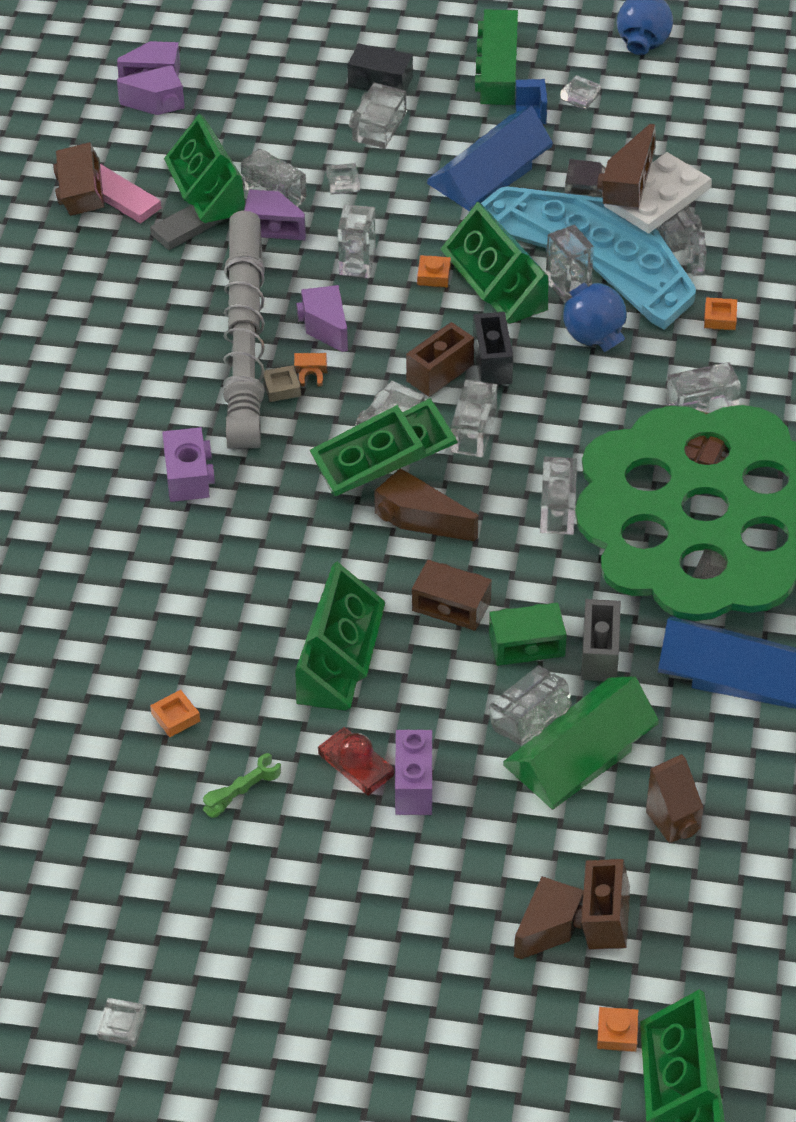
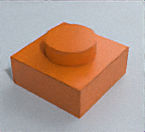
M420 255L417 285L448 287L451 257Z
M706 297L704 328L736 330L737 299Z
M182 690L150 705L152 716L169 737L200 722L199 711Z
M599 1007L597 1049L636 1052L638 1010Z

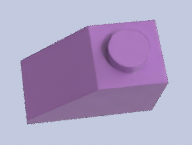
M150 41L117 59L119 78L170 65L173 66L177 76L179 75L180 54L178 42Z
M172 65L117 78L119 102L123 106L154 115L185 108L183 85Z
M249 189L244 211H251L259 216L262 238L306 239L305 213L279 191Z
M339 286L301 289L302 302L296 303L298 322L304 321L306 334L341 352L348 351L347 325Z

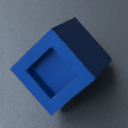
M545 79L516 80V112L533 106L542 124H547Z

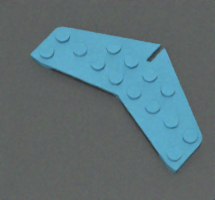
M506 186L496 190L481 203L514 239L584 259L652 324L663 330L673 323L695 301V285L658 230L654 229L648 234L604 207L603 198Z

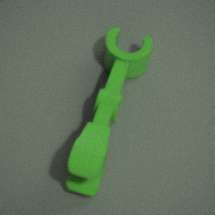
M269 753L261 755L258 758L256 769L244 777H238L229 787L212 790L204 795L203 802L206 806H204L203 811L211 818L219 816L233 801L234 797L246 793L252 785L261 779L267 781L277 779L281 775V763H277L272 768H267L266 766L272 762V755Z

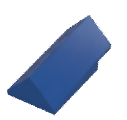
M533 106L509 115L428 178L427 184L470 212L477 202L482 203L499 188L510 185L532 170V160L550 149L553 142Z
M673 615L667 619L658 673L693 679V689L796 709L795 647L696 621L679 619Z

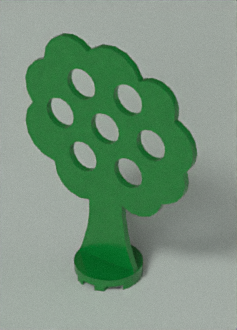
M747 405L722 407L708 414L691 407L667 406L653 409L639 417L631 429L609 431L596 437L585 448L582 457V469L584 478L589 485L578 497L575 517L579 531L590 543L605 549L601 556V574L606 583L614 590L630 596L653 595L654 600L665 612L679 619L691 621L714 619L731 610L746 613L767 611L782 604L792 593L796 585V441L791 440L788 427L777 415L760 407ZM699 436H705L706 438L711 436L724 441L730 453L725 460L717 464L704 465L690 460L685 454L684 449L691 439ZM651 464L664 468L671 478L664 487L658 490L643 491L632 487L626 481V475L637 466ZM770 467L782 471L788 477L789 482L778 492L763 494L749 489L744 484L743 478L749 471L755 468ZM698 494H711L722 498L728 505V510L722 517L715 520L700 521L689 517L682 507L690 497ZM638 521H652L663 526L668 536L662 544L654 548L642 549L629 545L622 538V533L630 524ZM767 523L781 528L787 534L788 540L782 547L774 551L764 552L748 547L743 542L741 536L747 528L755 524ZM706 550L721 555L726 561L727 567L720 575L714 578L699 579L686 574L680 564L686 555L694 551Z

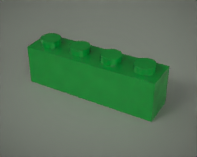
M484 9V21H478L476 74L481 75H475V92H480V104L515 105L518 10Z

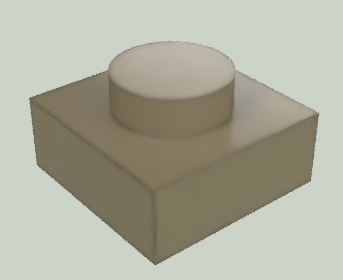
M294 365L265 370L263 382L269 402L301 396V387Z

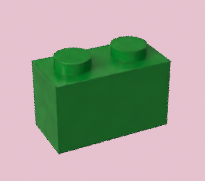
M558 603L537 604L513 609L506 608L489 613V636L497 666L565 657L567 633Z

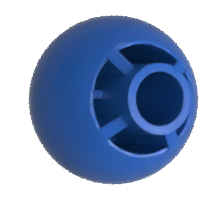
M626 0L620 7L617 15L618 33L627 44V49L637 55H644L648 53L649 48L655 49L662 45L670 36L673 28V14L665 0Z
M584 282L569 292L572 298L565 303L563 319L565 327L573 339L586 346L597 344L603 352L608 351L625 339L621 333V328L626 323L627 311L625 303L617 291L600 283H594L588 287Z

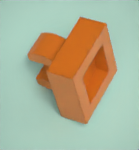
M294 353V367L296 374H299L301 387H305V378L309 374L317 377L318 387L323 385V373H327V353Z

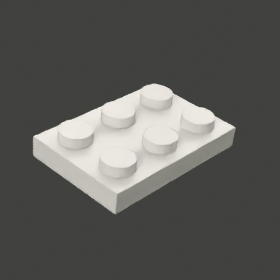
M666 152L651 164L639 208L604 204V207L649 234L712 188V178Z

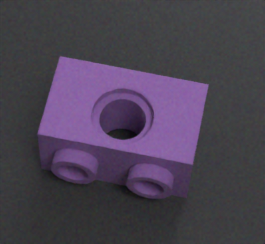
M202 427L162 431L170 502L210 498L209 484H215L213 464H206V460H212L210 440L203 441Z
M396 730L395 815H432V730Z

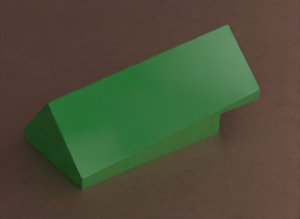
M199 113L165 156L164 160L184 201L193 205L199 219L207 223L230 218L234 213L244 211L245 198L241 174L205 117Z
M477 202L441 247V251L446 257H451V263L483 301L491 304L497 312H505L508 324L547 311L548 275L480 202Z
M429 398L404 412L401 411L397 404L310 449V453L332 495L338 496L453 446L458 441L432 399Z
M338 561L332 564L295 669L296 704L346 711L351 708L357 682L367 677L385 601Z
M636 676L609 677L504 760L503 766L553 810L632 752V743L657 726L659 719Z
M699 989L640 1021L647 1122H725L705 992Z

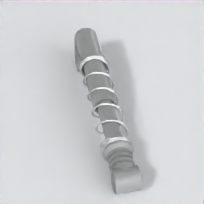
M238 211L230 217L229 258L226 260L224 268L225 276L229 280V283L224 288V291L229 295L228 307L224 310L225 316L228 317V330L224 332V338L233 343V352L228 353L223 358L226 364L233 366V376L223 381V397L228 403L226 416L227 449L260 448L259 404L263 401L265 388L260 382L264 377L265 370L259 360L265 348L263 340L259 337L265 325L263 316L260 314L265 302L263 293L260 291L265 279V268L262 261L261 223L257 214L251 211ZM227 333L233 336V340L228 339ZM255 338H258L261 343V353L257 358L255 357ZM229 355H233V364L226 360ZM256 361L261 367V376L258 380L255 379Z

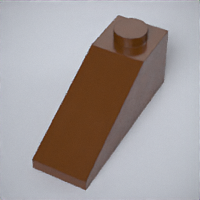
M655 124L646 126L608 160L605 172L599 173L597 189L602 191L603 204L639 208L656 149Z
M401 468L374 491L375 514L383 521L390 522L400 529L468 541H475L478 538L479 515Z

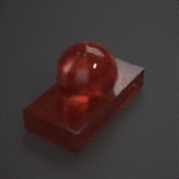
M343 727L318 746V754L367 796L394 776V767L374 752L369 738L361 733H351L347 728Z

